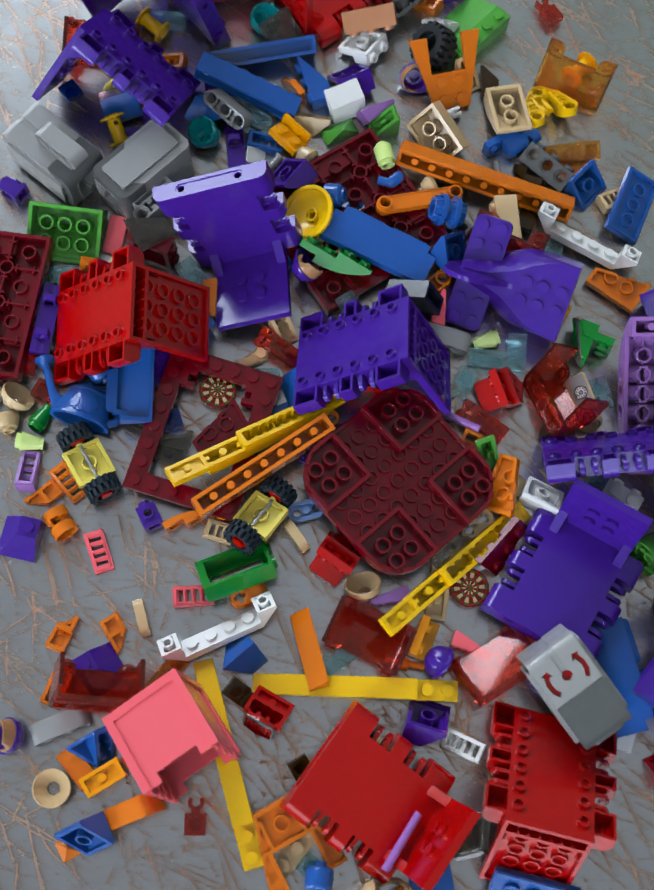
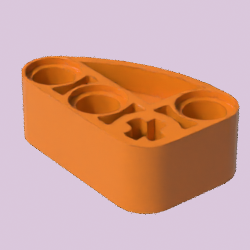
M140 794L102 811H104L110 830L113 831L165 810L166 806L164 800L158 797Z

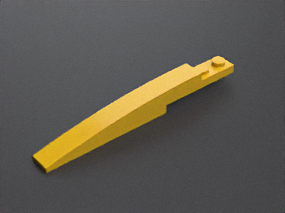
M333 394L332 401L327 402L325 408L299 415L291 406L236 431V436L166 467L165 473L174 487L207 472L212 475L284 439L324 412L327 414L346 401L342 398L336 399Z
M520 502L515 504L514 516L525 523L531 515ZM501 515L384 614L378 622L390 637L395 635L447 588L455 584L478 564L475 559L479 555L483 556L488 551L486 549L487 545L490 542L495 543L497 541L499 532L512 518Z
M213 658L193 663L197 682L204 689L232 735ZM219 756L216 758L244 872L262 867L263 862L239 759H232L227 764H224Z
M253 673V693L261 685L279 696L458 702V681L327 675L329 687L309 692L305 674Z

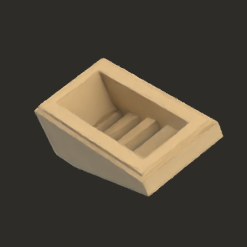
M619 188L597 195L595 203L603 216L610 213L614 203L611 197L615 200Z
M209 518L202 537L232 547L231 543L224 539L223 534L229 524ZM212 525H215L213 535H210V529ZM219 528H223L220 537H216Z

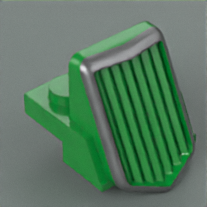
M572 318L576 364L583 368L590 350L594 351L593 353L603 357L605 355L608 357L615 339L598 333L600 327L598 324L585 319Z

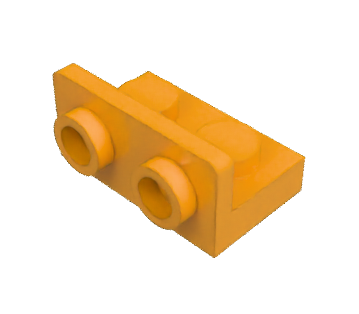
M288 113L284 114L281 122L271 127L268 131V134L292 156L296 155V151L300 147L308 146L312 137Z
M425 614L420 619L407 653L408 656L423 662L426 653L433 646L440 627L438 623L430 621L431 617Z

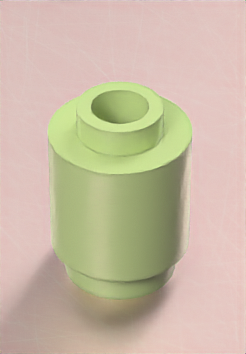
M386 141L378 142L373 148L378 166L382 170L391 169L395 166L396 160L391 144Z

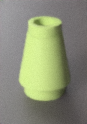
M490 329L472 339L474 349L477 350L497 347L498 344H501L497 330L492 331Z
M23 431L22 433L17 432L15 448H19V450H43L45 438Z

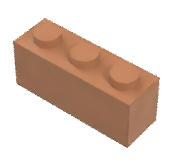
M395 1L341 13L345 35L350 34V37L360 36V32L367 31V34L375 33L378 28L384 27V31L394 29V25L398 24Z

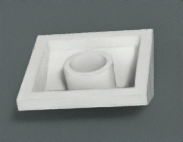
M357 78L324 90L334 125L356 117L359 111L366 108L365 96Z

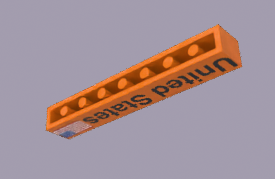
M324 412L191 498V504L203 520L312 449L329 433L334 432L336 428Z

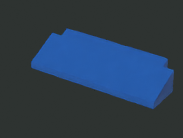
M347 206L344 212L335 208L328 227L322 232L320 239L342 250L347 249L351 251L356 257L403 280H425L436 257L428 254L431 248L428 244L396 228L389 227L384 222Z
M141 349V356L137 362L119 368L114 367V370H109L107 373L106 410L111 412L112 415H120V424L152 423L155 349Z
M618 617L614 626H609L608 629H602L592 623L591 627L603 634V638L600 641H602L604 646L596 661L628 703L627 710L632 715V718L625 722L621 729L616 731L617 738L649 730L646 719L654 717V709L632 692L644 670L639 669L637 665L641 657L629 621Z

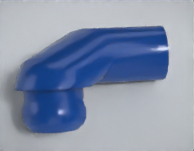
M396 171L388 178L379 175L377 185L394 188L402 183L404 175L401 171Z

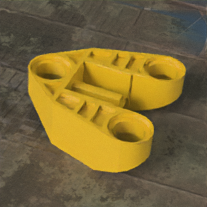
M541 86L533 87L530 89L525 100L533 128L545 125V115L549 117L551 113H554L557 117L565 118L578 113V102L555 89Z

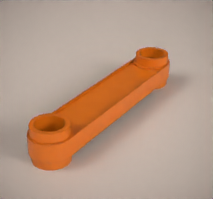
M451 185L390 196L383 195L377 200L376 211L379 215L386 216L388 214L429 208L431 199L435 195L446 193L449 195L450 200H452L455 195L462 198L463 190L459 185Z

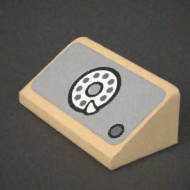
M580 372L563 381L577 415L584 408L596 409L598 403L584 372Z

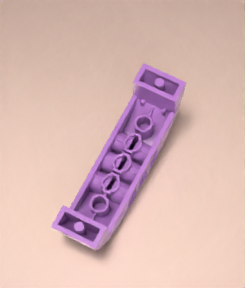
M654 316L631 317L623 333L618 364V434L625 433L626 430L634 427L654 425ZM645 470V471L627 472L629 475H635V474H654V473H647L646 470Z

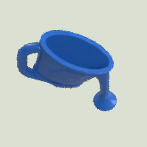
M45 354L34 360L35 365L41 367L44 371L52 407L49 413L55 419L66 425H74L75 422L86 421L93 434L100 435L107 434L108 428L116 427L120 424V415H116L113 420H109L110 412L106 410L105 387L91 382H78L71 385L65 395H61L55 387L51 372V365L54 363L55 357Z

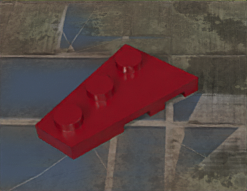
M235 399L192 441L198 453L236 436V431L247 426L248 421Z
M513 516L499 532L497 541L495 543L490 542L486 547L488 551L483 556L479 555L475 561L491 574L497 576L504 568L509 555L515 550V545L525 534L527 525L519 518Z

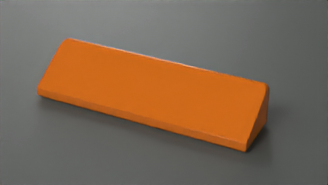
M307 607L290 615V620L310 692L329 687V680L310 610Z

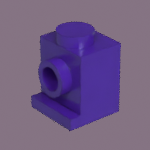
M6 176L0 180L1 194L18 206L30 194L27 184L21 183L16 178L11 179Z
M144 500L138 504L139 507L135 510L147 533L163 526L162 517L154 501ZM152 511L150 516H145L146 512Z

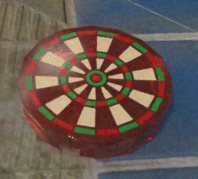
M206 376L199 386L201 401L211 409H225L233 399H236L237 386L224 380Z
M471 569L455 584L450 586L449 593L457 605L463 608H475L480 606L489 594V583L480 571Z

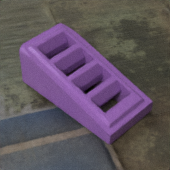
M389 99L362 109L356 114V117L363 126H366L394 104L395 100Z
M22 450L14 481L18 491H36L42 451ZM26 458L35 459V461H26Z
M404 585L374 597L370 600L369 604L373 607L397 604L410 592L409 587Z

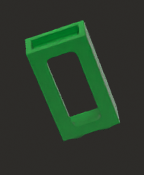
M262 540V543L252 555L242 554L240 550L238 552L236 548H232L195 562L208 602L210 603L278 577L275 569L279 567L275 557H270L273 555L270 545H265L264 540ZM259 561L263 562V564L210 583L213 578Z

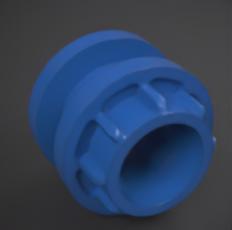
M446 193L435 195L431 199L428 208V218L433 221V224L441 226L445 222L446 227L449 229L460 227L467 215V205L464 204L462 198L454 196L450 200L449 195Z

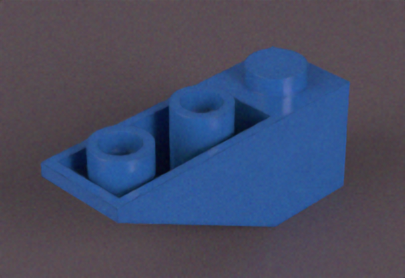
M297 56L294 68L296 74L300 75V85L307 93L305 94L307 104H311L313 110L328 107L324 90L331 88L328 80L300 56Z

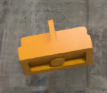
M115 757L78 781L87 798L93 799L127 778L129 774L124 771L118 758Z

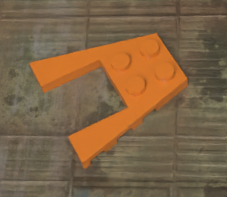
M479 28L460 31L464 68L448 72L431 74L427 38L408 41L431 103L440 100L446 110L457 105L462 107L471 104Z
M287 794L252 813L268 890H290L273 854L308 833L311 834L324 862H327V867L334 869L348 860L342 851L338 852L323 840L325 836L321 833L322 828L319 825L313 827L310 825V821L304 826L279 807Z

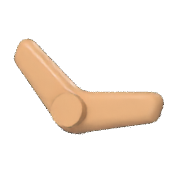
M263 326L256 350L235 363L253 367L267 362L269 359L272 330L268 326Z

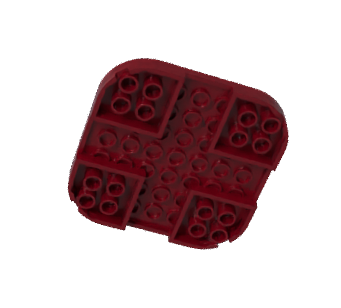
M398 387L390 388L377 394L354 416L334 432L329 433L313 447L303 469L304 486L311 500L370 566L389 575L409 574L423 566L487 508L494 493L493 474L485 459L471 444L467 445L442 418L443 414L426 396L410 388L409 390L398 389Z

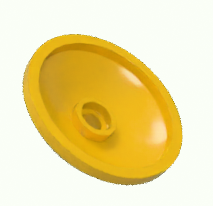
M318 185L302 186L294 191L287 200L288 210L286 216L295 214L302 228L303 237L308 238V236L315 238L328 227L333 216V201L330 194Z

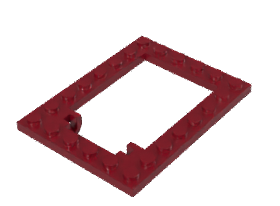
M170 354L153 400L152 423L144 424L122 487L195 510L191 504V498L203 490L184 484L174 487L170 480L149 474L180 386L194 390L198 383L199 373L246 387L245 396L241 399V405L252 408L247 426L272 415L283 383V377L209 354L208 361L206 362ZM259 452L233 464L231 472L258 456ZM245 492L211 515L233 521V517L240 510Z

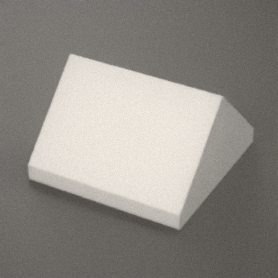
M529 475L517 502L534 511L541 508L557 515L564 492Z

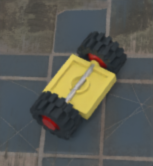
M80 421L79 423L75 422L74 425H68V428H63V431L56 435V441L63 452L62 457L80 489L84 488L83 490L90 503L99 504L101 501L104 502L106 499H110L113 495L118 494L117 492H120L123 487L116 475V469L98 438L93 439L95 436L88 423Z
M270 475L260 487L261 491L256 490L233 517V521L224 530L223 534L224 538L227 539L226 541L231 543V546L235 547L238 552L240 550L242 554L252 555L262 543V540L266 542L288 515L289 507L298 496L296 489H292V484L289 485L288 481H284L281 476Z

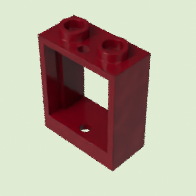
M136 223L132 224L125 238L127 245L138 247L143 252L145 261L172 270L173 265L178 263L180 257L175 238Z

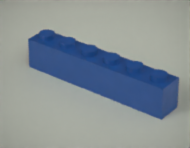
M313 34L210 51L209 53H213L224 61L231 62L234 66L317 53Z
M205 51L194 74V78L215 88H221L227 94L279 119H282L286 113L294 119L303 99L295 93L282 89L279 85H274L262 77L251 74L246 69L236 67L231 62L224 61L213 53Z

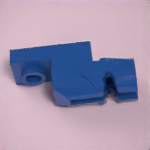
M536 128L527 131L499 134L484 143L482 153L487 157L491 154L495 155L501 150L508 159L514 158L523 153L532 141L537 144L541 140V135Z

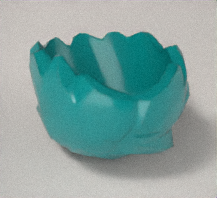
M260 2L255 5L250 12L251 28L262 35L275 29L280 23L281 14L279 9L276 8L274 3Z
M197 116L188 125V136L191 143L198 148H213L217 146L220 130L208 117L203 116L201 118Z

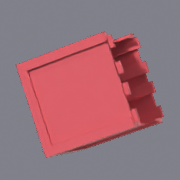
M175 668L102 718L105 727L143 795L147 796L149 794L152 797L165 799L170 803L177 804L179 797L188 792L183 782L220 756L223 763L227 764L232 759H240L239 755L242 753L202 686Z

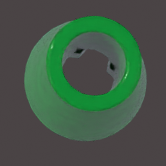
M44 404L41 409L28 419L27 426L36 433L44 431L51 417L49 411L52 407Z

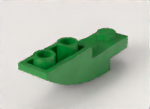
M304 236L299 244L315 254L312 259L313 263L328 270L360 276L370 275L372 272L370 263L363 259L359 261L354 258L355 254L347 249L344 251L340 249L337 255H335L333 249L328 246L323 248L311 236H308V238Z

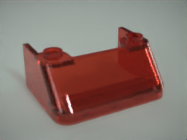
M556 342L526 374L523 380V386L547 432L551 435H561L590 425L610 405L608 401L586 397L577 407L575 406L564 383L570 376V368L567 362L578 351V348Z
M61 651L54 665L48 706L54 709L111 713L145 689L146 659H141L137 667L130 664L123 665L117 672L76 669V664L70 659H65V652Z

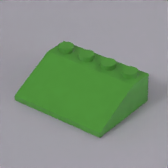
M464 0L444 18L445 20L460 24L454 32L458 47L455 49L456 55L452 57L451 63L454 65L456 59L463 57L460 31L479 28L476 56H478L507 29L510 15L498 5L484 0Z
M29 201L27 234L52 238L55 243L52 261L80 264L81 256L101 259L107 228L108 210Z

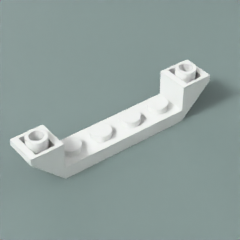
M546 201L542 203L538 216L547 236L611 270L632 267L638 264L642 252L636 248L625 244L618 254L597 241L556 221L560 209Z
M270 591L251 599L254 609L181 642L176 633L158 640L157 644L162 658L190 661L263 628L277 608Z

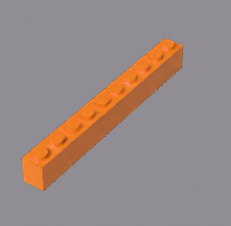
M405 139L401 144L395 165L459 185L494 198V195L516 194L519 207L536 213L539 212L542 203L546 201L560 209L556 219L566 223L574 209L575 197Z

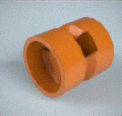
M64 504L49 509L42 516L47 527L52 528L50 532L57 542L69 538L79 529L74 519L69 518L70 513Z

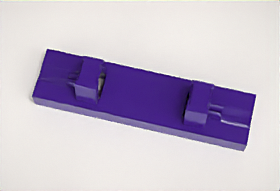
M232 126L224 127L228 168L245 165L243 129L236 130Z
M44 284L29 354L41 356L50 352L58 315L57 298L59 295V285Z

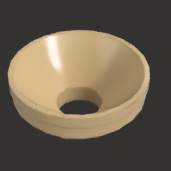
M7 381L1 389L3 403L12 411H26L35 404L33 394L22 384Z
M359 571L347 578L345 589L351 598L366 602L380 592L382 587L381 578L372 571ZM363 591H369L368 593L360 594Z
M56 768L43 770L36 776L32 784L33 798L44 808L61 806L66 802L71 793V781L68 775ZM52 782H57L60 785V791L56 795H52L48 791V786Z

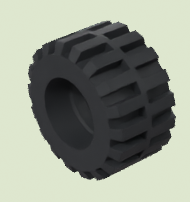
M437 21L423 23L421 28L418 27L416 29L417 32L413 34L412 40L427 38L431 71H441L442 67L446 68L448 63L452 62V57L456 55L455 49L458 47L456 44L457 38L453 31ZM410 47V48H409V52H411L410 56H411V58L413 59V61L415 62V59H414V57H413V52H412L411 47Z

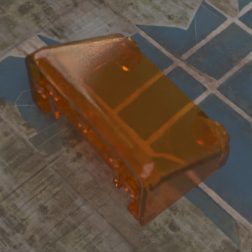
M552 37L535 77L533 87L541 86L558 90L576 100L579 111L586 114L596 113L618 65L610 61H602L597 69L580 63L564 56L565 44Z

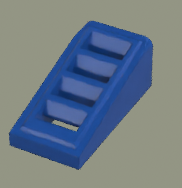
M250 129L247 135L245 150L247 151V146H252L266 152V154L276 155V153L282 155L283 147L278 143L277 148H274V142H278L269 134Z

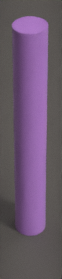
M452 412L443 415L444 418L479 433L482 428L481 425Z
M414 812L381 867L387 873L391 870L423 815L419 812Z

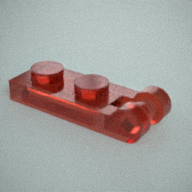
M262 327L259 335L253 340L254 345L259 348L262 347L291 369H294L297 366L298 349L269 328Z
M465 399L461 409H457L455 412L456 415L481 425L480 433L485 437L493 434L496 445L501 442L510 430V428L469 399ZM469 410H471L472 412H474V413L472 414V416H470L469 414H467V412H468Z

